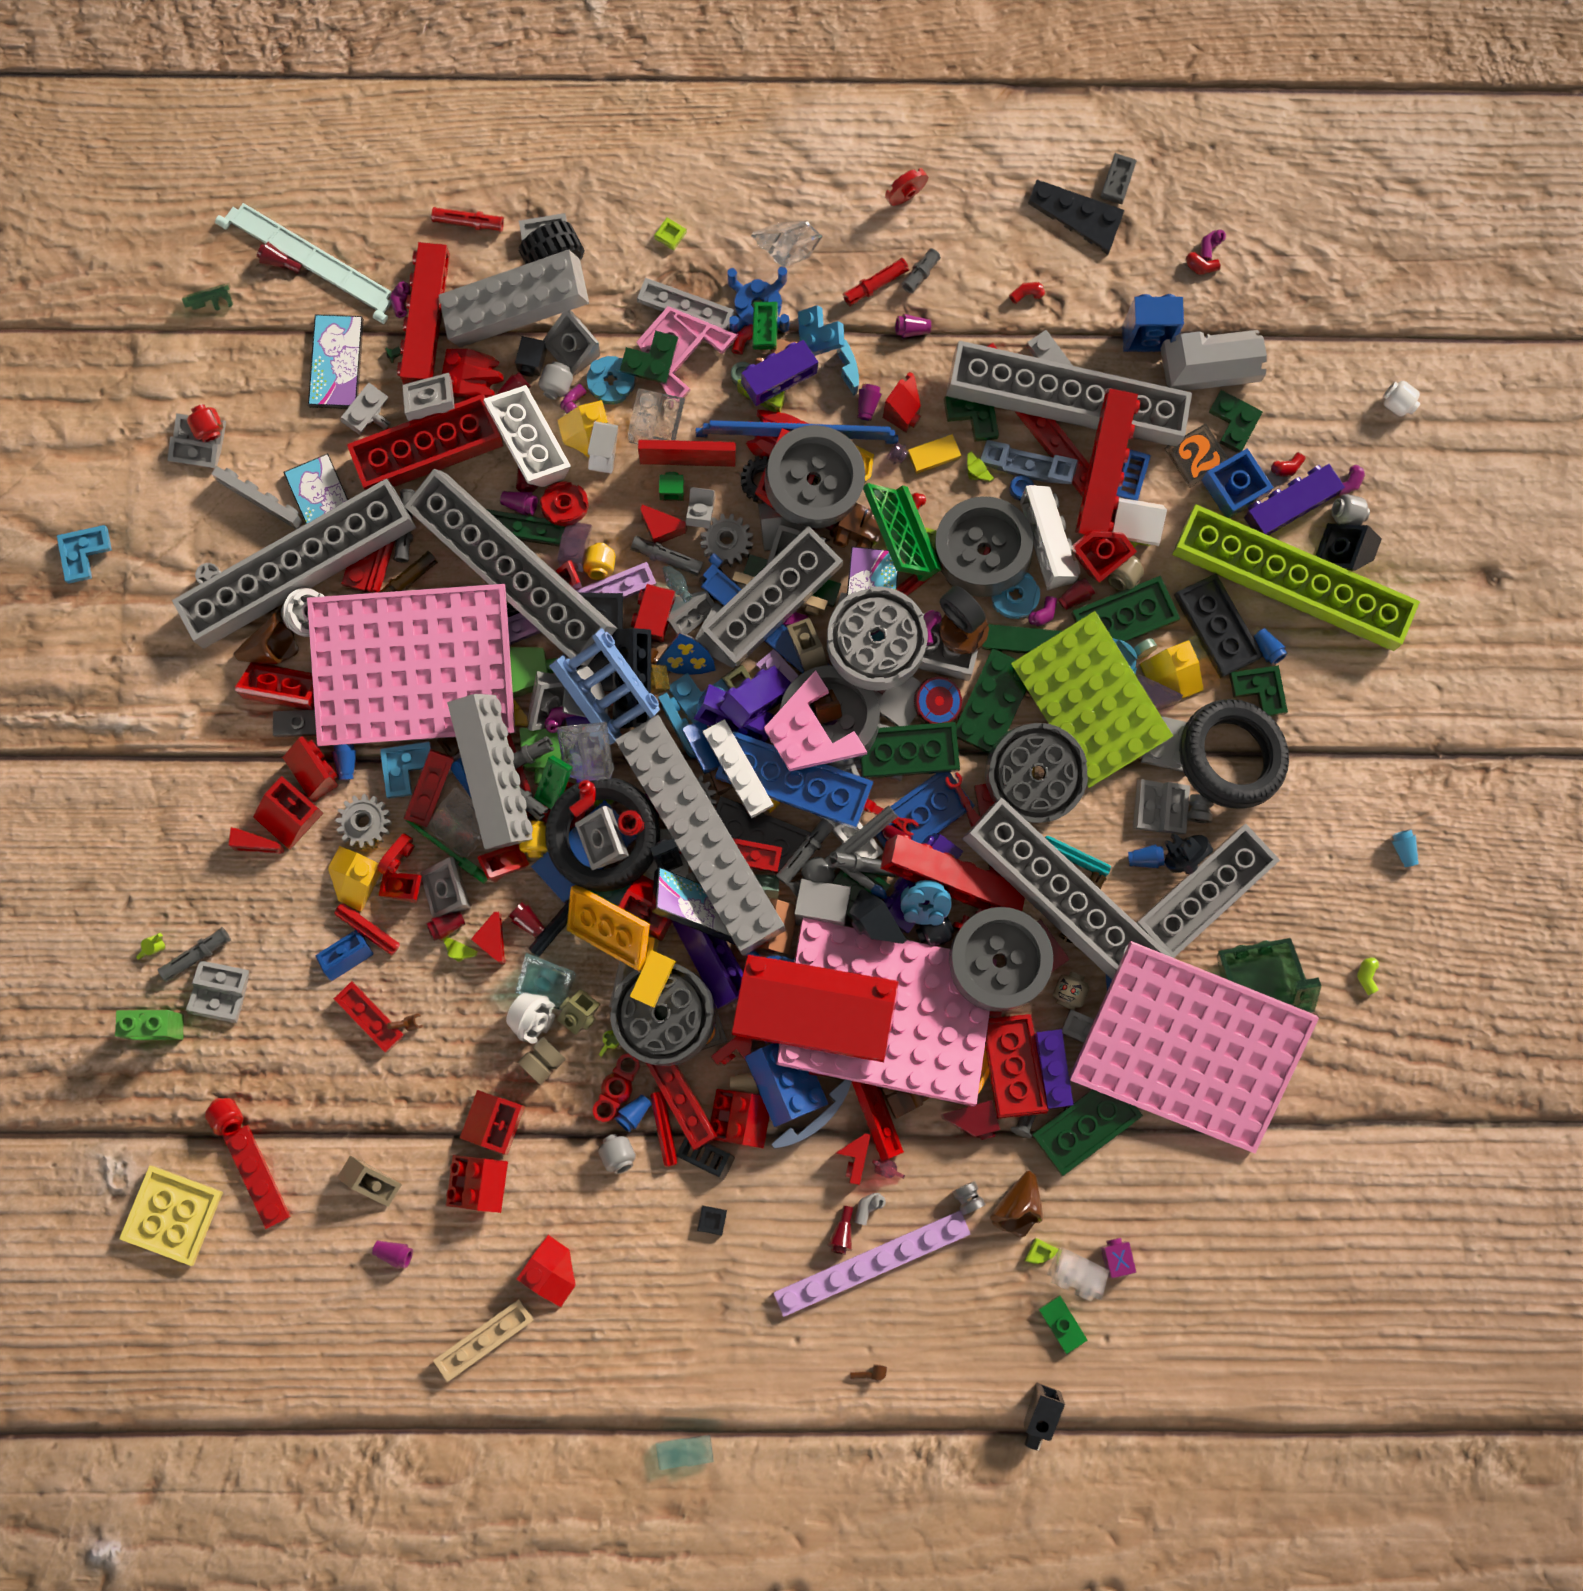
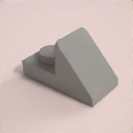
M594 422L587 453L590 455L588 469L612 474L618 425Z
M690 488L686 526L710 528L716 496L714 490Z

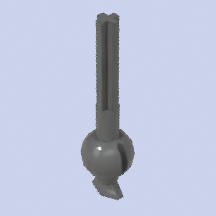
M888 805L834 851L844 854L855 853L895 820L898 815ZM828 855L825 859L822 857L809 859L802 868V878L798 881L790 882L788 885L795 896L798 897L802 879L832 884L835 878L834 870L837 867H830L828 858L836 857Z

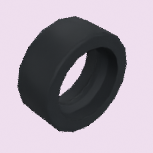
M953 586L940 598L939 603L944 613L957 627L966 633H973L986 619L985 613L978 602L968 592L958 586Z

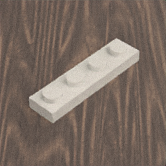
M725 719L704 730L705 738L750 817L753 818L773 807L771 799Z

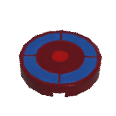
M938 676L926 679L917 688L914 695L916 713L928 724L953 721L958 716L962 706V696L959 688L953 681L945 677Z

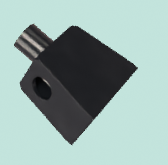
M1036 1383L1024 1419L1025 1431L1028 1433L1024 1445L1028 1448L1038 1451L1043 1439L1047 1441L1052 1440L1065 1407L1061 1391Z

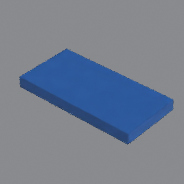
M950 772L936 773L890 806L898 817L913 819L918 823V828L912 824L906 826V830L914 834L913 841L922 844L928 835H932V833L938 834L967 813L966 809L962 807L956 791L946 786V777L949 778L950 783H958ZM969 799V801H970V803H971V807H972V809H973V808L975 807V805H974V804L972 803V801ZM892 823L889 824V825H892L893 827L899 829L896 825H894V824H892ZM880 831L875 837L885 849L887 840L883 836V832Z
M604 800L598 807H596L591 812L593 813L601 807L607 806L613 811L614 817L618 825L619 815L606 802V800ZM575 826L569 832L570 847L576 858L591 868ZM620 831L627 848L636 840L637 835L628 836ZM546 852L531 867L562 902L566 903L570 899L571 887L575 884L560 874L551 861L549 853Z

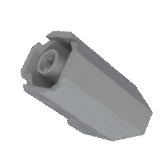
M1258 330L1219 335L1207 334L1206 337H1204L1203 332H1191L1175 336L1176 341L1170 343V339L1165 340L1161 346V354L1167 387L1188 391L1262 382L1266 375V369H1262V363L1267 362L1263 336L1259 335L1260 332Z

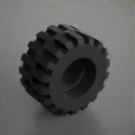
M566 221L551 222L535 229L523 239L518 250L525 264L566 250H570L580 260L585 253L574 228Z

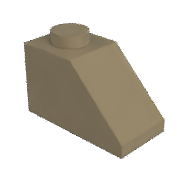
M810 618L787 626L804 672L815 667L828 665L823 646Z
M351 1155L337 1176L341 1182L352 1190L389 1207L402 1185Z

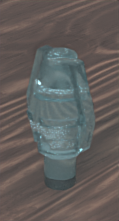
M664 566L663 574L667 587L675 591L677 595H680L684 602H689L692 596L687 590L688 587L684 576L673 567Z

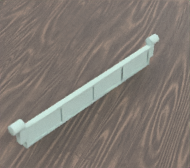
M244 203L239 209L233 207L225 218L220 215L216 218L215 224L225 230L229 228L230 224H233L265 244L269 241L291 260L302 264L306 269L375 309L373 318L382 324L386 323L388 316L384 313L391 305V301L388 300L391 295L390 290Z

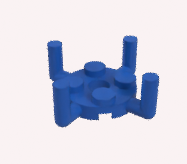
M779 267L778 279L772 285L761 279H755L744 286L737 280L736 269L730 268L727 272L728 285L737 292L735 297L737 316H731L729 319L730 332L737 334L745 325L753 324L752 303L756 300L778 303L777 328L783 333L789 330V316L787 314L780 316L782 299L778 292L787 283V268Z

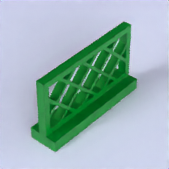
M866 483L863 487L864 493L896 571L916 574L919 581H926L942 570L909 488L902 485L895 490Z

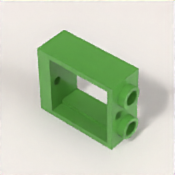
M116 1010V1037L129 1040H183V1014L170 1010Z

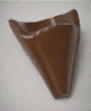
M274 613L234 652V656L241 662L280 664L296 655L299 647L294 639V632L285 626L280 614Z
M1026 1171L991 1213L990 1219L995 1227L1002 1231L1010 1232L1017 1237H1025L1035 1223L1043 1221L1036 1175L1031 1171Z

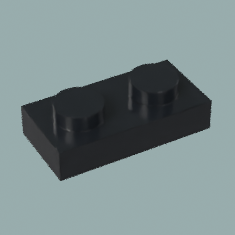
M674 838L661 840L650 848L657 868L660 867L671 871L683 866Z

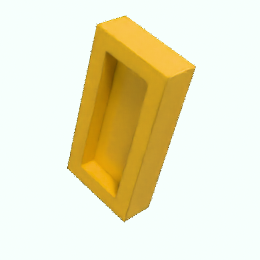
M953 434L908 450V455L916 474L961 458Z
M651 950L630 997L655 1008L676 961Z

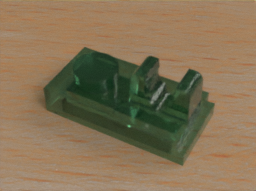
M230 282L183 296L182 301L185 308L191 306L192 310L205 307V302L211 300L214 309L218 311L220 310V297L225 299L228 306L231 307L233 300L230 294Z

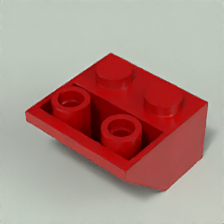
M301 736L282 758L307 796L315 802L339 786L335 781L338 775L326 760H321L325 756L313 740L308 742Z
M281 776L264 794L253 818L290 850L324 813Z
M642 875L627 890L618 907L649 923V935L662 941L673 920L652 912L654 880Z
M716 1089L710 1122L717 1135L713 1140L764 1149L770 1116L762 1097L751 1093Z
M477 1090L460 1139L508 1155L525 1106Z
M453 1155L450 1166L449 1186L446 1193V1206L501 1213L508 1161Z

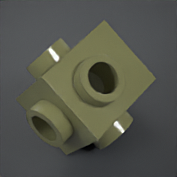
M580 989L572 998L567 997L559 1007L562 1012L556 1020L577 1035L583 1028L588 1030L594 1023L596 1018L593 1015L600 1006V1003Z

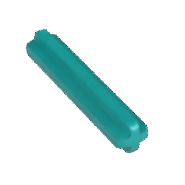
M1051 836L1045 837L1070 862L1091 872H1098L1099 876H1108L1111 870L1109 864Z

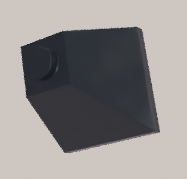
M1327 523L1315 556L1344 569L1356 571L1374 561L1382 538L1369 525Z
M865 889L860 890L849 912L854 919L852 922L854 929L860 935L865 934L874 940L905 943L907 940L885 902Z

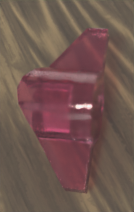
M881 1158L878 1161L873 1159L872 1163L875 1164L874 1171L876 1174L885 1178H892L896 1175L904 1179L905 1175L897 1171V1165L894 1161L889 1159L881 1161Z

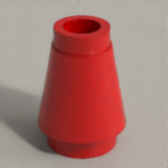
M628 810L619 816L618 828L624 835L632 836L643 831L644 822L636 811ZM636 821L635 827L632 828L633 822Z

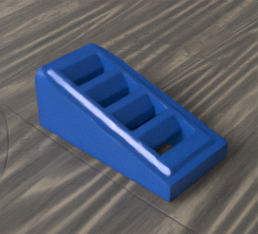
M1130 449L1127 463L1123 462L1121 472H1124V479L1125 477L1137 480V483L1133 484L1123 480L1122 486L1133 488L1135 491L1134 494L1121 490L1122 486H1118L1116 496L1138 501L1151 455ZM1130 459L1142 462L1141 466L1129 463ZM1127 468L1138 470L1139 475L1127 472Z

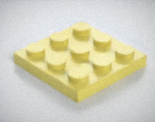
M149 1165L119 1239L194 1266L223 1192Z

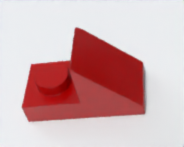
M519 844L504 847L477 857L487 879L493 882H497L505 875L525 869L530 865L524 852L519 849Z
M389 873L387 876L383 874L378 896L417 903L422 876L406 873Z
M736 1036L714 1053L711 1059L717 1066L720 1063L725 1066L736 1057L734 1052L738 1051L746 1061L745 1056L751 1053L752 1039Z
M870 1134L860 1136L835 1153L854 1158L853 1163L848 1162L845 1177H849V1183L860 1185Z

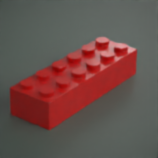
M484 394L454 404L455 409L448 410L447 412L432 414L422 419H414L347 444L364 490L369 489L386 478L393 487L428 475L433 469L441 470L503 447L497 426L483 402L485 399Z

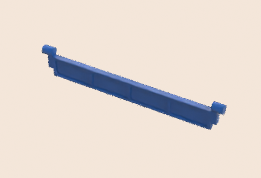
M710 420V423H703L702 428H696L695 437L708 438V434L779 437L782 428L792 431L803 426L820 425L835 429L849 439L885 440V444H898V435H895V430H891V427Z
M713 553L708 559L712 565L703 574L707 580L701 587L725 606L742 589L718 569L723 560ZM782 624L765 642L798 671L804 673L788 629Z

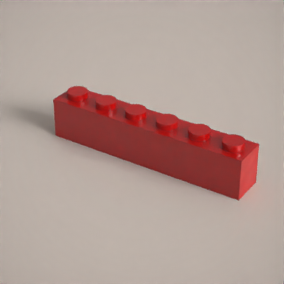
M418 242V249L413 252L415 270L414 273H410L409 280L412 292L411 295L407 296L406 301L409 314L408 317L404 318L403 330L406 332L405 340L402 339L400 344V353L403 354L402 362H398L397 376H400L403 385L434 377L442 317L439 294L445 293L450 258L448 247L444 244Z
M1111 388L1105 389L1075 533L1086 535L1091 530L1113 531L1114 520H1111L1113 510L1116 511L1118 507L1119 496H1116L1118 486H1122L1124 480V472H1121L1123 462L1127 463L1130 449L1127 448L1128 439H1132L1135 430V424H1132L1134 414L1137 415L1140 407V400H1137L1138 394Z
M897 834L886 841L880 869L914 883L922 880L939 882L944 886V890L949 891L951 898L978 909L986 910L1006 907L1023 911L1025 898L1004 878L998 876L996 872L983 870L976 867L972 862L956 859L950 853L939 852L933 849L931 845L920 844L911 840L907 835Z

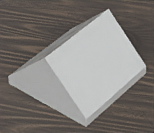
M1119 498L1117 510L1114 511L1112 532L1124 533L1129 541L1159 546L1167 509L1164 505Z

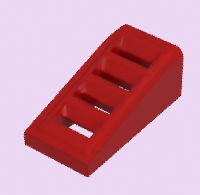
M231 827L229 846L235 851L284 853V847L277 842Z

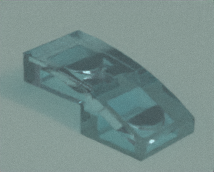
M710 1435L656 1442L660 1470L714 1462Z

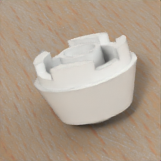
M310 588L294 590L289 594L281 609V618L285 626L304 637H310L307 598L325 597L323 594Z
M523 993L512 1003L506 1018L507 1024L521 1041L534 1044L538 1042L536 1037L542 1031L547 1033L555 1018V1014L551 1013L555 1004L550 1002L547 996Z

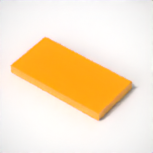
M572 886L567 931L635 970H642L646 961L650 924L583 887Z

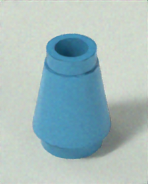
M1412 830L1393 834V841L1391 842L1404 867L1419 864L1416 835H1413Z

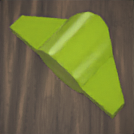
M972 451L967 454L969 479L992 482L994 478L988 472L983 461L977 458Z
M159 933L143 939L141 942L142 951L136 958L139 960L146 955H153L165 950V944L162 940L163 935Z
M449 937L443 939L448 950V956L457 962L475 957L478 951Z
M613 1030L604 1033L603 1043L605 1045L598 1055L602 1057L608 1048L614 1049L620 1045Z

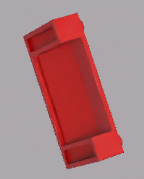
M748 954L742 976L732 1035L884 1063L898 998L899 981Z

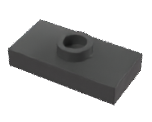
M1117 153L1114 154L1100 198L1123 204L1137 160Z
M315 710L273 711V736H317Z

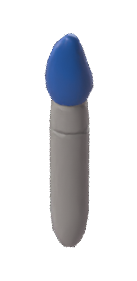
M840 868L859 884L870 890L873 895L883 899L887 898L885 890L869 880L860 871L851 873L847 869Z

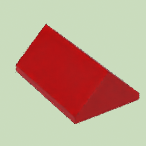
M250 662L235 686V691L243 699L301 710H315L313 677L310 672Z

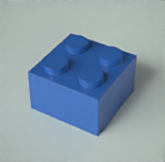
M1248 448L1208 470L1201 480L1223 515L1229 519L1247 509L1254 502L1266 498L1274 488Z

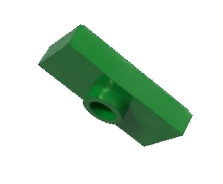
M754 302L753 350L777 349V302Z
M554 755L548 757L534 798L544 806L552 809L557 799L564 793L573 767Z
M1060 1295L1038 1308L1065 1354L1088 1341Z

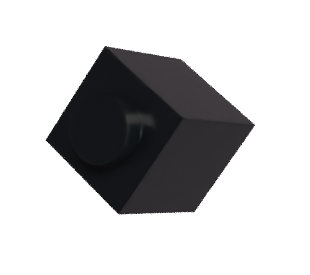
M521 336L515 360L518 372L528 377H533L534 375L541 376L547 352L545 341Z

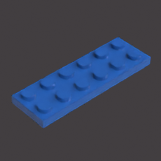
M733 731V735L769 798L845 826L857 828L873 786V781L827 764L789 771L774 745ZM720 764L715 776L716 779L732 784Z

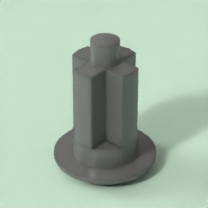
M1036 1115L1020 1116L1016 1127H1011V1131L1020 1137L1032 1138L1029 1132Z

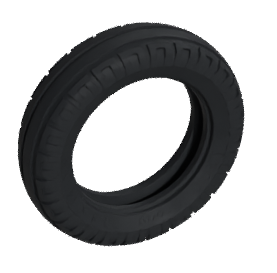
M1235 699L1211 702L1197 710L1190 717L1181 734L1179 755L1183 771L1194 789L1214 804L1232 809L1255 807L1270 799L1280 789L1286 778L1289 767V750L1284 734L1269 714L1251 703ZM1218 724H1234L1245 729L1255 738L1263 754V769L1256 782L1246 785L1234 784L1221 778L1212 769L1205 754V739L1211 727Z
M612 777L586 779L592 782L596 788L595 801L613 800L623 804L628 810L636 811L641 816L644 822V829L642 832L637 833L636 843L632 852L623 862L607 869L592 870L576 858L569 843V828L575 816L569 807L580 800V789L578 788L580 782L567 789L557 799L549 813L545 831L547 850L556 869L571 883L587 890L598 892L621 889L639 879L652 864L654 857L650 848L660 841L658 817L649 799L632 784Z

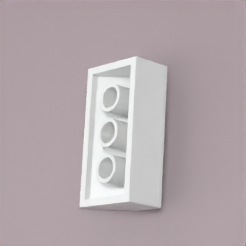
M525 385L484 399L483 402L527 483L545 487L564 480L571 466L527 386Z
M1026 486L1020 504L1023 514L1032 528L1033 546L1047 591L1074 584L1079 577L1080 568L1078 562L1073 560L1071 554L1073 552L1072 542L1070 538H1066L1064 532L1066 530L1064 517L1059 516L1058 497L1052 493L1051 487Z

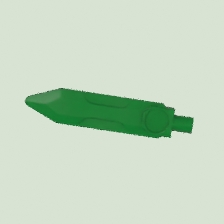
M405 820L417 832L449 856L454 857L462 869L483 884L487 882L488 879L484 871L465 857L462 859L417 824Z

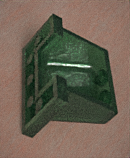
M1291 938L1275 941L1266 940L1258 944L1238 945L1231 949L1218 951L1217 962L1222 978L1306 1012H1315L1322 985L1319 977L1306 979Z

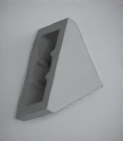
M707 591L678 596L675 598L668 622L676 634L682 632L687 635L705 621L715 603Z

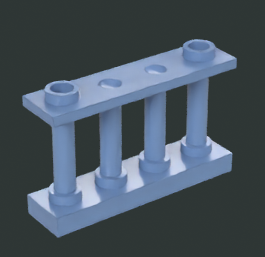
M601 628L591 636L595 641L594 644L572 659H567L563 654L549 666L606 745L610 746L622 735L620 732L621 727L644 712L652 718L660 708L656 697L651 693L649 694L615 647L613 637ZM602 650L610 663L586 680L581 679L576 672V667ZM617 671L625 683L602 699H596L591 692V688ZM631 691L639 704L617 719H610L605 712V708Z

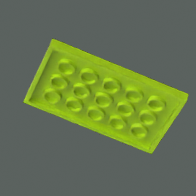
M1096 611L1011 663L1047 722L1067 731L1080 744L1087 760V786L1089 788L1173 737V734Z

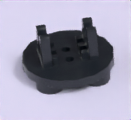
M1171 834L1173 842L1165 841L1168 853L1164 862L1171 872H1184L1189 875L1194 873L1198 869V864L1213 852V847L1207 837L1203 835H1193L1182 840L1177 834Z

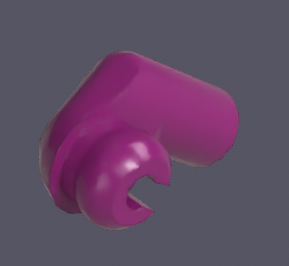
M1046 596L1043 609L1029 614V623L1031 625L1043 626L1051 622L1054 618L1057 598Z
M934 610L927 611L923 616L928 631L927 646L933 644L931 629L942 620L940 612Z
M563 706L551 709L545 720V728L549 733H556L559 731L564 718L577 715L563 713Z

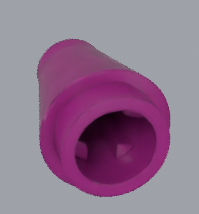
M907 314L897 316L895 322L896 335H901L902 338L930 334L931 320Z
M862 384L861 389L858 390L857 418L865 421L872 420L882 395L880 387L872 384Z
M503 491L500 497V504L527 516L528 514L533 515L535 513L538 498L532 492Z
M377 1240L373 1247L372 1255L377 1256L397 1269H406L411 1262L413 1249L409 1248L408 1244Z

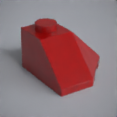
M911 372L906 375V381L901 379L886 399L882 417L904 432H907L910 427L915 428L921 419V415H919L921 408L915 377Z
M1091 530L1072 545L1076 559L1087 574L1099 583L1137 552L1125 534L1119 532Z
M548 1235L516 1280L536 1294L562 1307L576 1286L570 1249Z

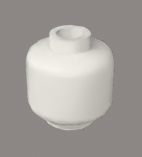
M1406 381L1393 382L1383 395V398H1385L1384 406L1399 417L1407 413L1412 415L1420 405L1418 402L1420 393Z

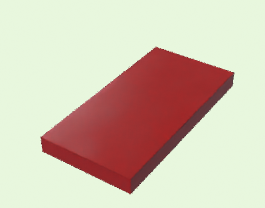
M638 440L639 460L642 465L736 467V443Z
M1031 1014L989 1018L985 1049L997 1119L1048 1113Z

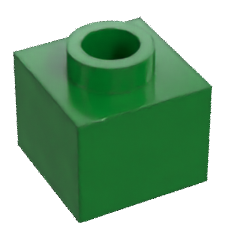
M677 472L659 474V498L661 501H684V475H679Z

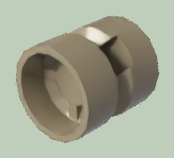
M544 1037L533 1046V1053L527 1052L518 1061L520 1066L540 1085L551 1075V1069H557L566 1060Z

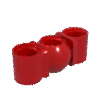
M629 1053L620 1056L612 1073L602 1080L601 1094L592 1109L594 1117L600 1122L612 1121L616 1117L617 1110L621 1107L620 1104L627 1101L632 1094V1082H634L635 1076L640 1070V1062ZM633 1059L636 1066L632 1072L627 1073L622 1070V1062L624 1060ZM615 1081L622 1082L624 1087L623 1092L619 1095H613L610 1092V1085ZM602 1104H609L612 1112L607 1118H601L598 1114V1108Z

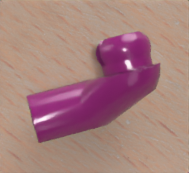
M1214 230L1202 238L1200 256L1205 261L1212 260V249L1226 239V234L1223 230Z
M400 281L390 295V301L397 318H403L407 315L404 303L410 294V286L405 281Z
M581 384L571 389L561 401L560 408L566 414L575 409L576 405L574 403L587 393Z
M1353 465L1349 468V479L1343 482L1345 488L1338 496L1360 488L1365 477L1362 467Z

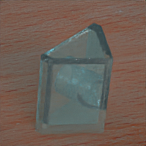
M526 953L515 992L518 994L529 993L547 996L549 1001L555 1004L554 1008L559 1009L560 1005L568 997L576 973Z

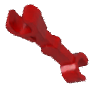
M956 772L955 777L958 779V783H950L948 777H946L945 783L949 789L955 790L958 794L962 807L967 811L969 823L973 827L981 817L972 809L968 797L965 796L960 787L962 776Z
M867 799L864 811L878 815L883 808L877 806L872 800ZM900 817L891 822L901 831L912 837L914 834L908 832L906 826L909 824L917 828L919 826L913 819Z

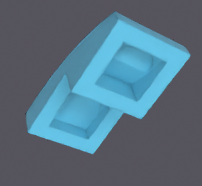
M845 339V346L838 348L836 353L845 365L842 368L841 377L854 396L858 394L859 374L854 354Z

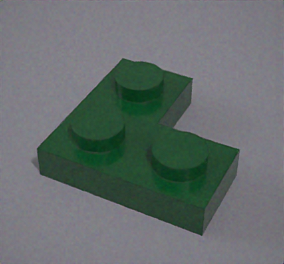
M655 330L649 353L626 347L620 372L667 384L679 337Z
M1220 390L1209 411L1210 414L1229 423L1219 444L1237 453L1243 451L1263 411Z
M949 396L944 397L947 422L971 420L974 442L998 439L999 431L994 406Z
M1279 665L1231 672L1229 674L1234 698L1258 695L1261 710H1264L1270 716L1288 713Z

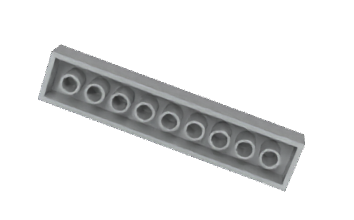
M959 340L953 355L946 396L1097 429L1105 389L1111 388L1138 394L1137 400H1140V407L1137 415L1134 414L1132 424H1135L1133 438L1178 447L1185 437L1192 393Z
M433 469L404 506L489 585L505 584L506 600L570 659L594 644L595 641L591 636L601 628L611 636L616 631L617 627L447 473ZM592 656L590 659H588L581 665L587 666L590 663V661L594 658V656Z
M386 478L178 596L172 602L192 640L204 649L282 605L294 590L312 588L414 530L416 526L394 487Z
M659 715L617 738L615 741L672 838H674L676 845L742 956L785 932V925Z
M1003 798L996 801L962 838L1112 980L1130 941L1172 957Z

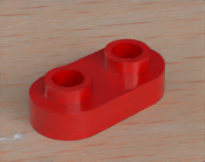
M403 833L384 854L377 866V871L385 876L389 873L394 874L401 864L400 860L404 856L407 858L412 853L415 847L412 844L413 838Z

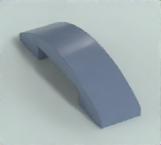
M991 440L986 441L981 456L983 463L993 469L1015 476H1026L1036 481L1058 484H1071L1078 465L1077 459L1055 455L1052 458L1012 449L1009 444Z
M845 1079L828 1094L835 1102L798 1135L792 1128L788 1129L771 1144L774 1149L798 1143L822 1128L842 1105L849 1091L851 1080Z

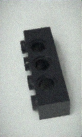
M616 629L613 633L615 647L650 694L651 629ZM617 671L613 673V691L625 683ZM631 691L613 703V720L639 704ZM644 712L621 728H636L651 718Z

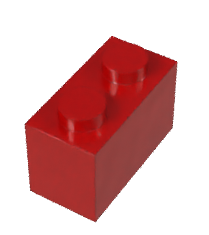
M647 584L645 591H640L637 604L641 606L639 613H634L631 627L651 629V640L663 643L669 623L668 618L676 598L675 591Z

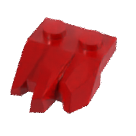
M468 348L446 349L442 374H450L453 397L470 399L484 394L486 399L495 396V392L490 389V386L504 381L503 374L493 370L500 363L493 356Z
M757 410V417L760 419V422L808 424L786 413ZM755 436L754 439L748 440L746 445L752 454L762 459L763 456H767V460H769L778 437Z

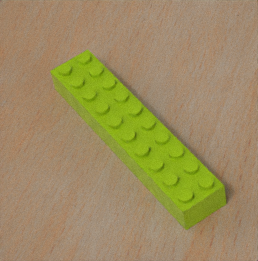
M1197 504L1191 510L1172 553L1175 557L1212 573H1217L1221 577L1392 651H1395L1403 644L1420 601Z

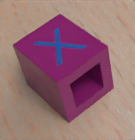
M1121 1238L1107 1240L1106 1246H1101L1107 1277L1115 1278L1137 1273L1130 1242H1122Z

